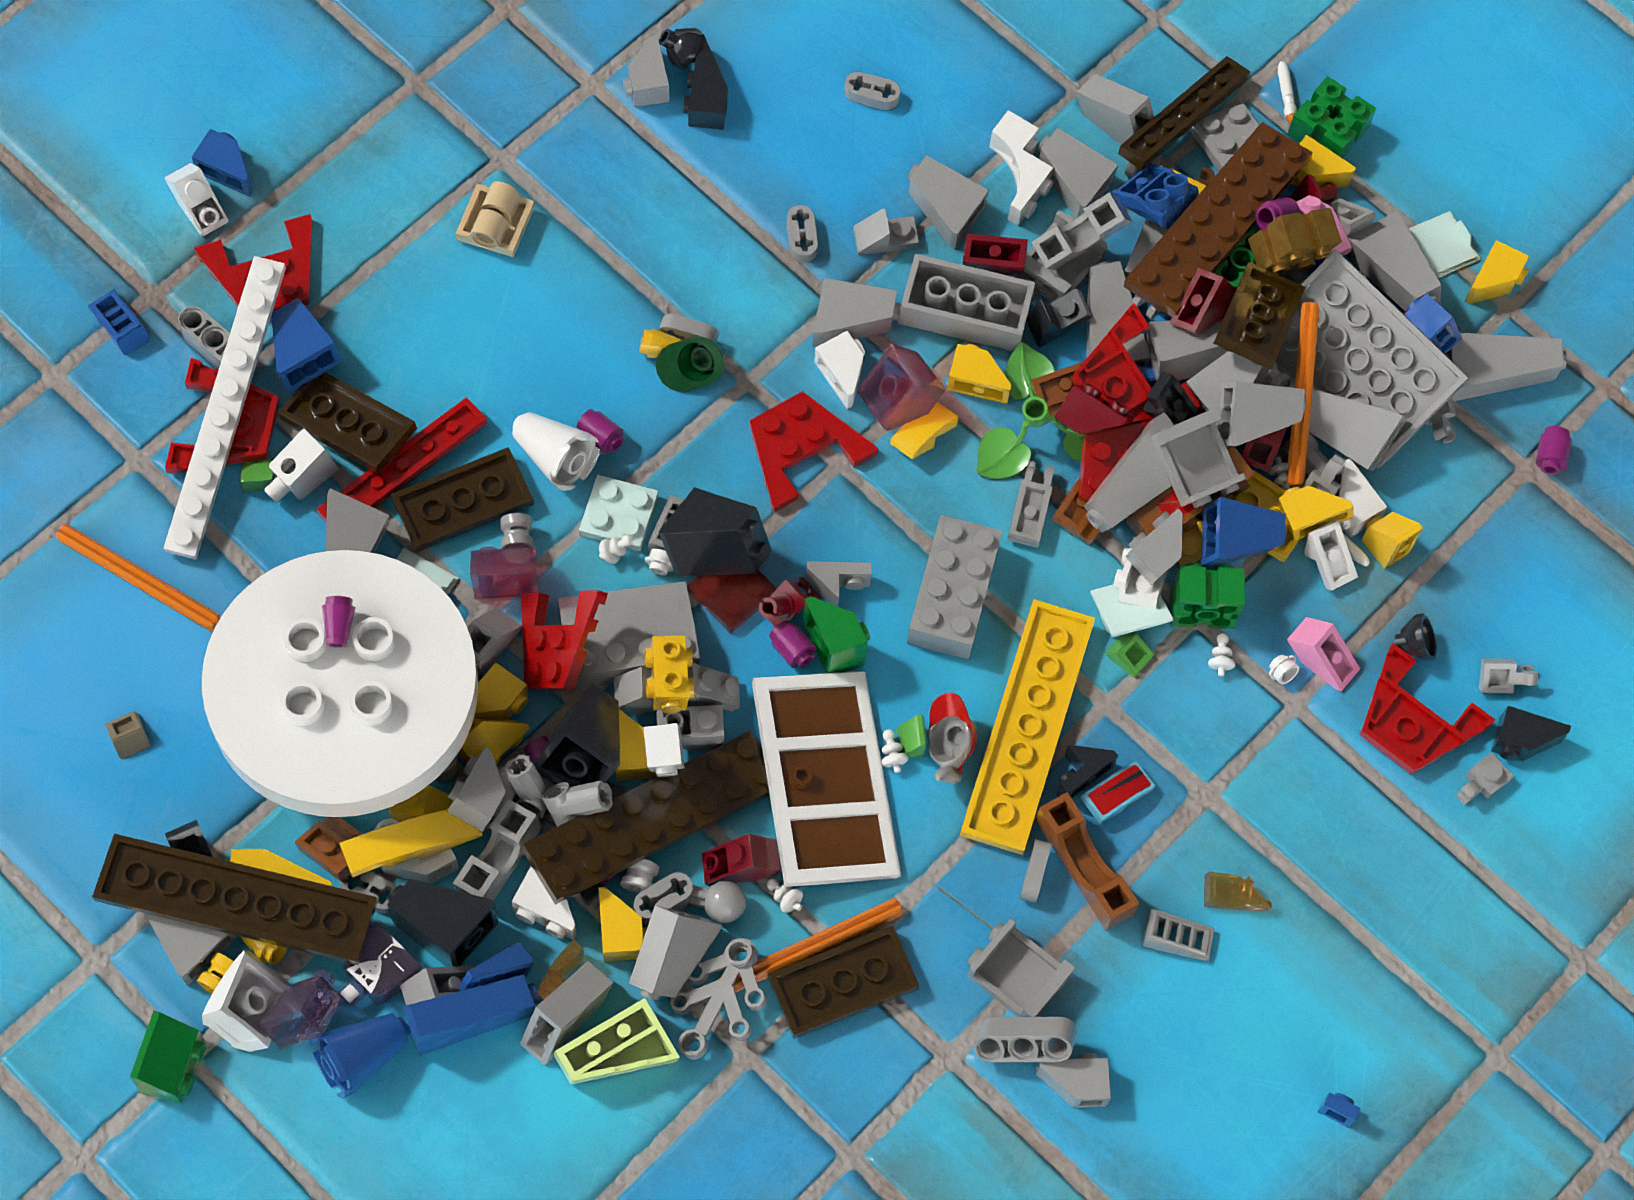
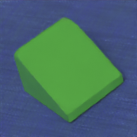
M274 459L242 462L240 481L243 492L263 491L275 479V474L269 468L270 463Z
M1136 631L1120 635L1105 652L1110 660L1132 677H1136L1155 655Z
M920 714L902 723L896 730L897 742L902 744V750L899 753L907 754L908 758L922 757L925 754L927 742L924 716Z

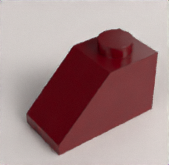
M967 234L962 263L965 266L1003 275L1024 271L1028 239Z
M1198 268L1181 300L1182 306L1177 314L1173 315L1170 324L1198 335L1224 319L1236 289L1224 277Z

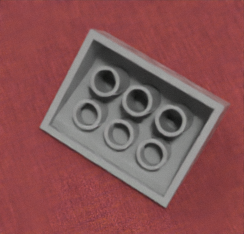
M686 581L606 592L608 595L605 605L599 604L594 619L599 621L595 632L588 633L583 647L588 652L574 689L587 688L591 682L597 686L614 684L615 677L639 667L645 668L644 652L645 648H650L652 636H686V648H692L693 663L700 665L697 637ZM579 596L558 598L562 625H574Z

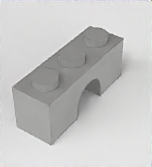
M1109 192L1084 208V213L1077 219L1066 225L1056 226L1031 242L1046 269L1057 270L1133 222L1117 195Z
M510 799L506 801L491 824V838L484 851L477 858L471 855L453 882L457 891L494 901L523 857L524 853L521 849L523 843L535 838L542 828L536 814Z

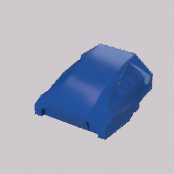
M1152 163L1138 172L1119 189H1114L1111 192L1118 196L1123 206L1167 229L1175 223L1199 195L1198 187L1190 184L1187 176L1177 174L1172 169Z

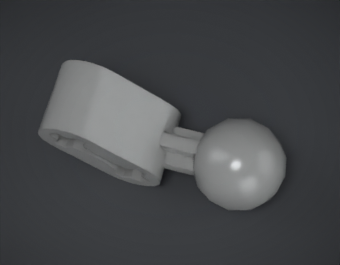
M673 873L641 891L634 900V910L642 917L643 928L648 927L652 915L649 910H644V908L649 906L653 910L655 905L682 912L687 911L692 906L705 908L706 913L713 920L719 923H731L743 914L746 908V897L743 890L730 881H719L710 888L693 885L691 879L686 874ZM678 889L680 892H684V894L679 896L677 892L673 893V891Z

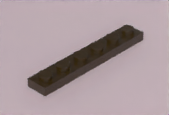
M1226 56L1121 144L1118 154L1140 170H1143L1248 80L1251 71Z

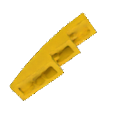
M448 809L392 824L339 844L352 877H355L385 865L387 869L415 857H418L420 861L483 835L480 830L448 813Z

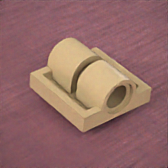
M493 182L490 187L477 183L456 230V240L514 258L534 211L535 202L520 197L516 188L504 182Z

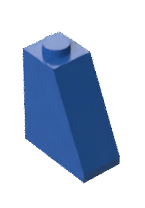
M299 298L272 312L276 370L287 394L341 363L334 341Z
M1224 497L1204 505L1201 565L1203 567H1210L1267 553L1284 545L1287 535L1285 527L1286 514Z

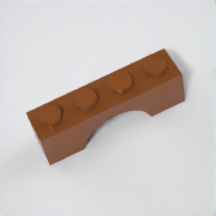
M1068 792L1039 807L1035 819L1036 823L1048 842L1051 843L1055 853L1105 931L1133 916L1139 905L1138 900L1123 877L1114 873L1098 854L1089 836L1085 818Z

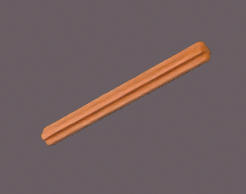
M1305 302L1301 307L1295 388L1305 389L1306 409L1302 421L1291 425L1287 484L1293 487H1301L1305 483L1319 320V305L1314 302Z
M63 524L58 529L56 537L60 542L209 631H214L221 618L220 614L69 524Z
M892 898L758 960L752 967L757 983L768 978L769 973L818 955L900 917L903 912L900 902L896 898ZM740 974L733 985L735 993L745 989Z

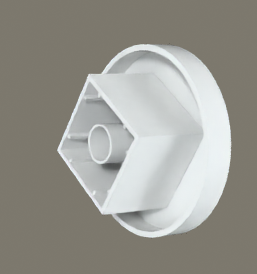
M352 550L325 551L302 556L273 568L248 585L233 600L217 623L207 646L202 670V696L209 725L222 754L232 769L251 788L270 801L301 813L325 817H348L377 812L409 799L427 787L450 765L460 751L473 723L478 699V671L472 640L459 610L449 596L425 574L401 561L376 553ZM328 596L350 597L353 599L352 605L356 607L346 647L334 648L326 645L327 639L321 606L325 604V598Z

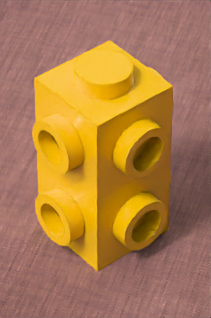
M652 636L650 648H645L644 652L645 668H651V679H646L647 699H653V710H661L668 714L686 710L689 698H694V678H688L687 667H692L693 663L692 648H686V636Z

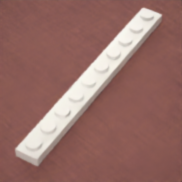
M257 256L253 258L163 548L167 553L197 560L286 270L285 263Z

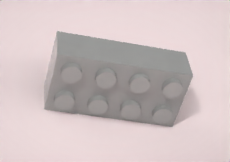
M915 254L900 307L898 324L1014 351L1022 340L1035 282Z
M940 515L909 627L907 644L969 660L997 556L1002 530Z

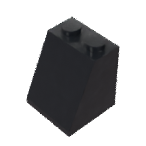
M695 487L659 531L675 575L680 577L756 573L772 552L757 507Z
M591 682L562 718L534 762L538 772L555 784L566 782L570 787L596 781L605 783L620 765L619 701Z
M409 879L404 886L402 884L398 885L388 897L390 902L387 906L393 924L446 967L462 966L499 924L495 903L490 899Z

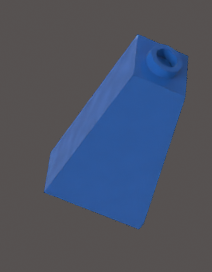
M523 974L404 1006L403 1009L418 1054L421 1056L531 1017L535 1010V1004L540 1002L534 982L527 984Z

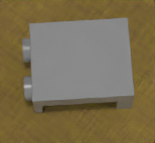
M1059 210L1055 215L1053 224L1046 232L1056 226L1066 225L1076 218L1072 215H1066ZM1104 240L1055 271L1046 269L1035 248L1032 246L1026 254L1024 271L1014 273L1013 275L1019 279L1035 282L1034 290L1053 302L1072 290L1078 289L1088 278L1090 267L1104 260L1108 244Z
M1217 407L1151 436L1181 507L1192 503L1193 507L1197 508L1212 501L1210 494L1220 491L1222 496L1240 489L1238 482L1247 479L1245 473L1240 475L1237 473L1215 423L1221 420Z
M1010 918L1005 925L1000 922L988 936L991 942L984 950L979 947L967 961L970 965L967 977L1017 1017H1039L1072 977L1075 967L1066 960L1059 963L1015 927L1016 921Z

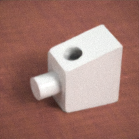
M303 429L270 463L269 468L277 477L263 490L275 503H278L290 491L298 500H301L336 473L339 468L326 450Z

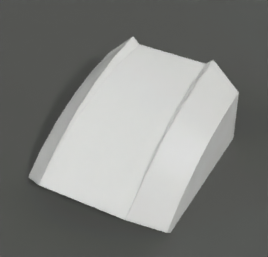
M243 950L227 970L209 999L202 1014L203 1025L210 1027L228 1041L231 1047L248 1052L269 1048L292 989L277 972L252 952Z

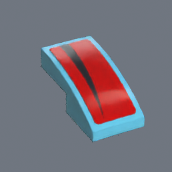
M1134 761L1088 790L1080 799L1099 824L1121 813L1127 805L1149 794L1156 785L1139 763Z

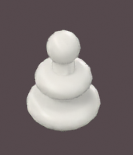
M1281 457L1275 458L1276 465L1270 468L1268 474L1271 476L1277 475L1278 477L1275 478L1274 483L1287 491L1291 489L1287 484L1288 462L1282 463Z
M625 535L622 539L613 537L611 540H602L599 544V557L609 564H616L619 562L620 557L626 553L627 547L633 544V537Z
M1223 633L1217 636L1218 647L1212 649V655L1215 657L1208 661V666L1211 669L1218 670V676H1224L1225 671L1235 667V661L1229 658L1233 652L1230 648L1226 647L1229 638Z
M889 729L883 733V738L886 740L887 745L882 748L883 754L889 756L884 757L881 763L884 767H893L894 772L899 773L901 772L900 765L908 761V755L898 753L902 750V744L894 741L895 733Z
M776 879L768 880L767 888L775 892L774 900L780 903V910L782 912L789 913L794 909L797 911L802 909V905H800L803 897L801 890L785 887L784 884L780 886Z

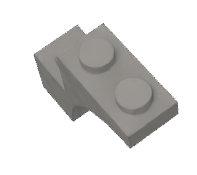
M692 663V667H687L688 678H694V698H689L687 707L723 705V710L730 712L740 708L738 677ZM639 667L614 678V697L619 701V709L621 711L638 716L656 711L653 710V699H647L646 679H651L650 669Z

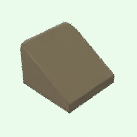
M136 711L105 724L112 743L121 759L151 746Z

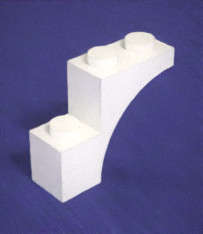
M1008 110L993 129L989 147L1006 161L1014 175L1017 194L1010 205L1008 221L1018 226L1024 217H1031L1037 207L1036 201L1040 196L1045 197L1053 185L1051 180L1053 167L1033 156L1039 145V142L1036 141L1039 128Z

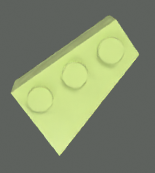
M645 998L554 1052V1057L570 1085L674 1063L680 1058Z

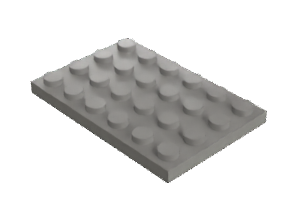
M1335 249L1301 284L1305 287V290L1275 363L1278 365V370L1281 373H1286L1291 378L1290 382L1295 384L1301 307L1305 302L1318 303L1319 320L1313 389L1397 412L1407 418V421L1376 466L1380 469L1470 379Z

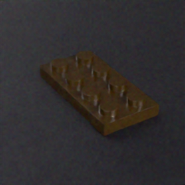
M1248 262L1213 344L1272 370L1305 287Z
M326 372L300 386L278 411L280 419L300 431L305 429L316 440L377 474L383 470L417 430L416 423L412 419Z
M509 447L390 494L391 500L416 553L491 523L507 514L515 513L534 505V499Z
M893 925L768 974V980L793 1039L919 989L918 981Z

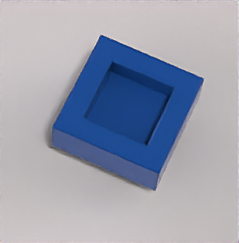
M1329 1092L1323 1099L1318 1113L1349 1128L1356 1120L1361 1108L1355 1106L1354 1101L1348 1096L1341 1093H1335L1334 1095Z

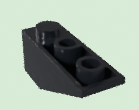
M702 34L700 47L691 62L695 63L694 71H688L687 88H691V94L684 97L683 114H688V126L724 130L728 105V87L704 34Z

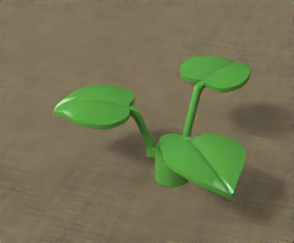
M1021 342L1011 354L1004 375L1011 383L1009 395L1012 398L1022 400L1030 396L1022 406L1025 421L1022 423V429L1018 437H1016L1011 429L1004 427L994 428L984 435L978 448L976 471L980 476L986 478L1006 479L1021 473L1027 467L1031 458L1029 447L1022 443L1028 427H1042L1048 421L1052 422L1061 431L1068 433L1063 440L1064 449L1070 458L1081 462L1083 436L1086 434H1079L1054 418L1053 414L1049 413L1045 400L1035 396L1030 381L1052 373L1055 369L1049 359L1024 342Z

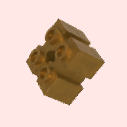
M1331 208L1312 210L1307 214L1299 212L1280 215L1267 225V229L1258 231L1248 239L1256 265L1277 275L1297 267L1298 271L1312 268L1316 265L1315 261L1317 259L1331 255L1332 249L1342 243Z

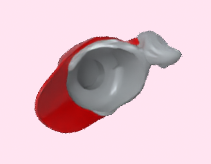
M949 692L937 697L930 708L928 730L929 753L933 760L941 767L935 771V780L947 784H956L962 779L964 762L970 758L976 747L977 730L975 723L969 717L962 698L956 693Z

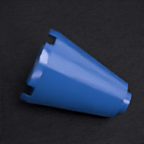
M394 1013L318 1033L310 1038V1045L317 1043L318 1051L313 1053L314 1059L328 1085L331 1088L337 1085L341 1092L336 1095L344 1099L408 1044V1035L411 1034V1030L402 1016L397 1017Z

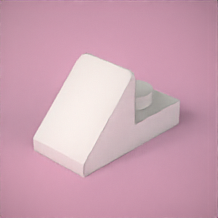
M1333 520L1308 533L1304 555L1316 560L1326 589L1332 591L1358 577L1338 520Z

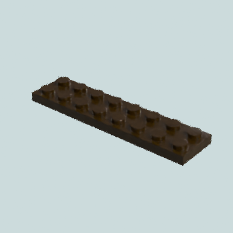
M748 731L684 763L685 768L677 769L678 775L656 777L612 799L613 805L608 811L580 815L523 843L521 848L554 904L556 905L629 868L639 861L770 796L763 750L752 732Z
M119 834L113 835L92 895L94 901L355 965H359L378 903L377 897Z

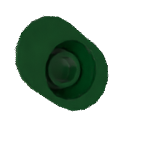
M692 337L672 343L663 348L657 357V375L668 388L679 392L712 384L723 374L725 348H720L714 340L706 337Z

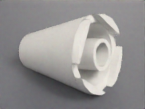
M532 412L518 416L513 423V438L558 489L566 491L575 488L576 486L572 483L578 478L585 480L594 468L600 449L595 447V442H598V439L592 434Z

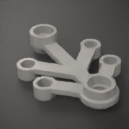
M739 938L731 941L727 945L724 954L697 964L694 970L702 969V974L699 977L693 978L691 973L688 978L691 983L700 985L707 980L708 974L725 969L720 980L686 993L678 992L675 998L670 999L672 1009L680 1015L690 1012L693 1005L710 999L695 1029L686 1030L679 1037L678 1047L688 1059H699L707 1052L708 1042L706 1038L723 1005H725L730 1021L729 1032L732 1037L737 1041H744L751 1035V1026L743 1018L733 987L740 974L746 989L744 1000L747 1006L753 1011H759L765 1007L767 998L764 992L759 989L752 968L757 962L758 951L750 940ZM740 952H747L744 960H736ZM761 995L758 1003H750L752 996ZM683 998L687 1000L682 1008L676 1007L678 1000ZM745 1025L743 1033L735 1034L737 1026ZM700 1042L698 1050L690 1051L692 1043Z

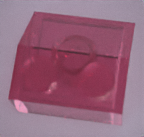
M893 343L890 344L857 390L884 430L887 431L929 414L946 391L945 387L917 351Z
M516 545L511 549L483 547L479 550L471 551L470 575L474 598L521 597L522 593L539 592L536 547L530 548L526 545Z

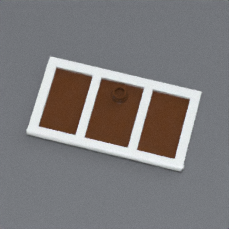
M866 672L754 678L752 688L784 886L794 887L897 879L901 877Z

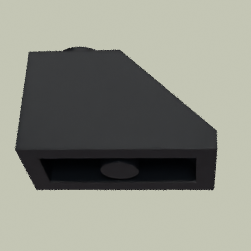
M1507 706L1499 718L1491 751L1498 753L1500 757L1509 761H1524L1561 743L1570 732L1571 726Z

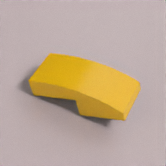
M935 401L908 420L894 434L890 444L911 459H914L934 448L936 437L956 427L959 416Z

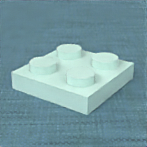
M597 475L579 528V535L598 541L604 539L611 540L613 537L622 539L623 536L630 535L634 540L633 544L627 548L640 552L658 499V491Z

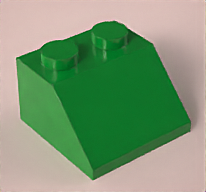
M814 597L806 598L803 625L811 642L816 646L815 651L826 674L845 673L863 666L866 652H868L867 643L870 640L866 624L863 621L859 623L854 612Z
M153 1010L130 1075L131 1080L142 1094L179 1104L182 1103L184 1095L188 1096L193 1088L195 1076L192 1075L195 1063H200L205 1053L206 1042H203L204 1038L200 1031Z

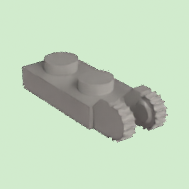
M1029 461L1025 478L1021 481L1007 540L1038 548L1053 488L1051 481L1055 467H1047L1043 477L1044 484L1031 482L1035 474L1036 462Z

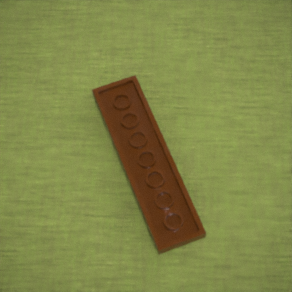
M1262 122L1124 281L1123 287L1171 317L1176 315L1182 306L1181 300L1197 269L1201 268L1214 273L1257 223L1256 212L1258 208L1267 201L1278 199L1311 160L1313 152Z

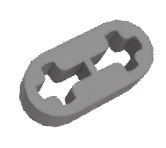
M854 72L845 79L844 94L848 100L854 103L882 110H890L899 103L900 88L896 82L890 79L862 72ZM856 84L862 85L859 91L853 90ZM885 91L891 92L888 98L882 97Z
M793 206L787 213L786 224L790 254L795 261L807 263L812 261L817 255L818 240L814 214L807 206ZM796 217H802L804 229H799ZM800 239H805L808 251H802Z
M674 314L664 315L658 329L681 340L692 337H706L716 342L719 335L718 330L707 323Z
M1035 839L1020 899L1036 903L1051 843Z
M370 871L352 877L350 873L343 881H340L341 889L377 897L378 903L375 912L390 914L387 906L390 901H385L383 905L380 904L379 897L373 894V892L376 891L384 895L387 891H390L391 894L397 887L391 881ZM360 876L362 884L368 888L365 890L356 886L351 890L348 880H355Z

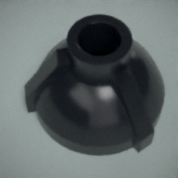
M697 28L675 29L674 31L665 29L663 31L659 44L666 48L668 59L673 66L682 70L687 68L698 52L702 32Z
M1424 613L1414 615L1401 629V633L1395 635V645L1418 659L1425 661L1434 660L1437 653V643L1429 618Z

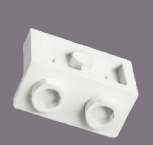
M1125 547L1121 560V565L1124 568L1123 570L1117 569L1114 581V588L1119 589L1118 602L1156 609L1168 571L1150 585L1125 557L1132 550L1131 547Z

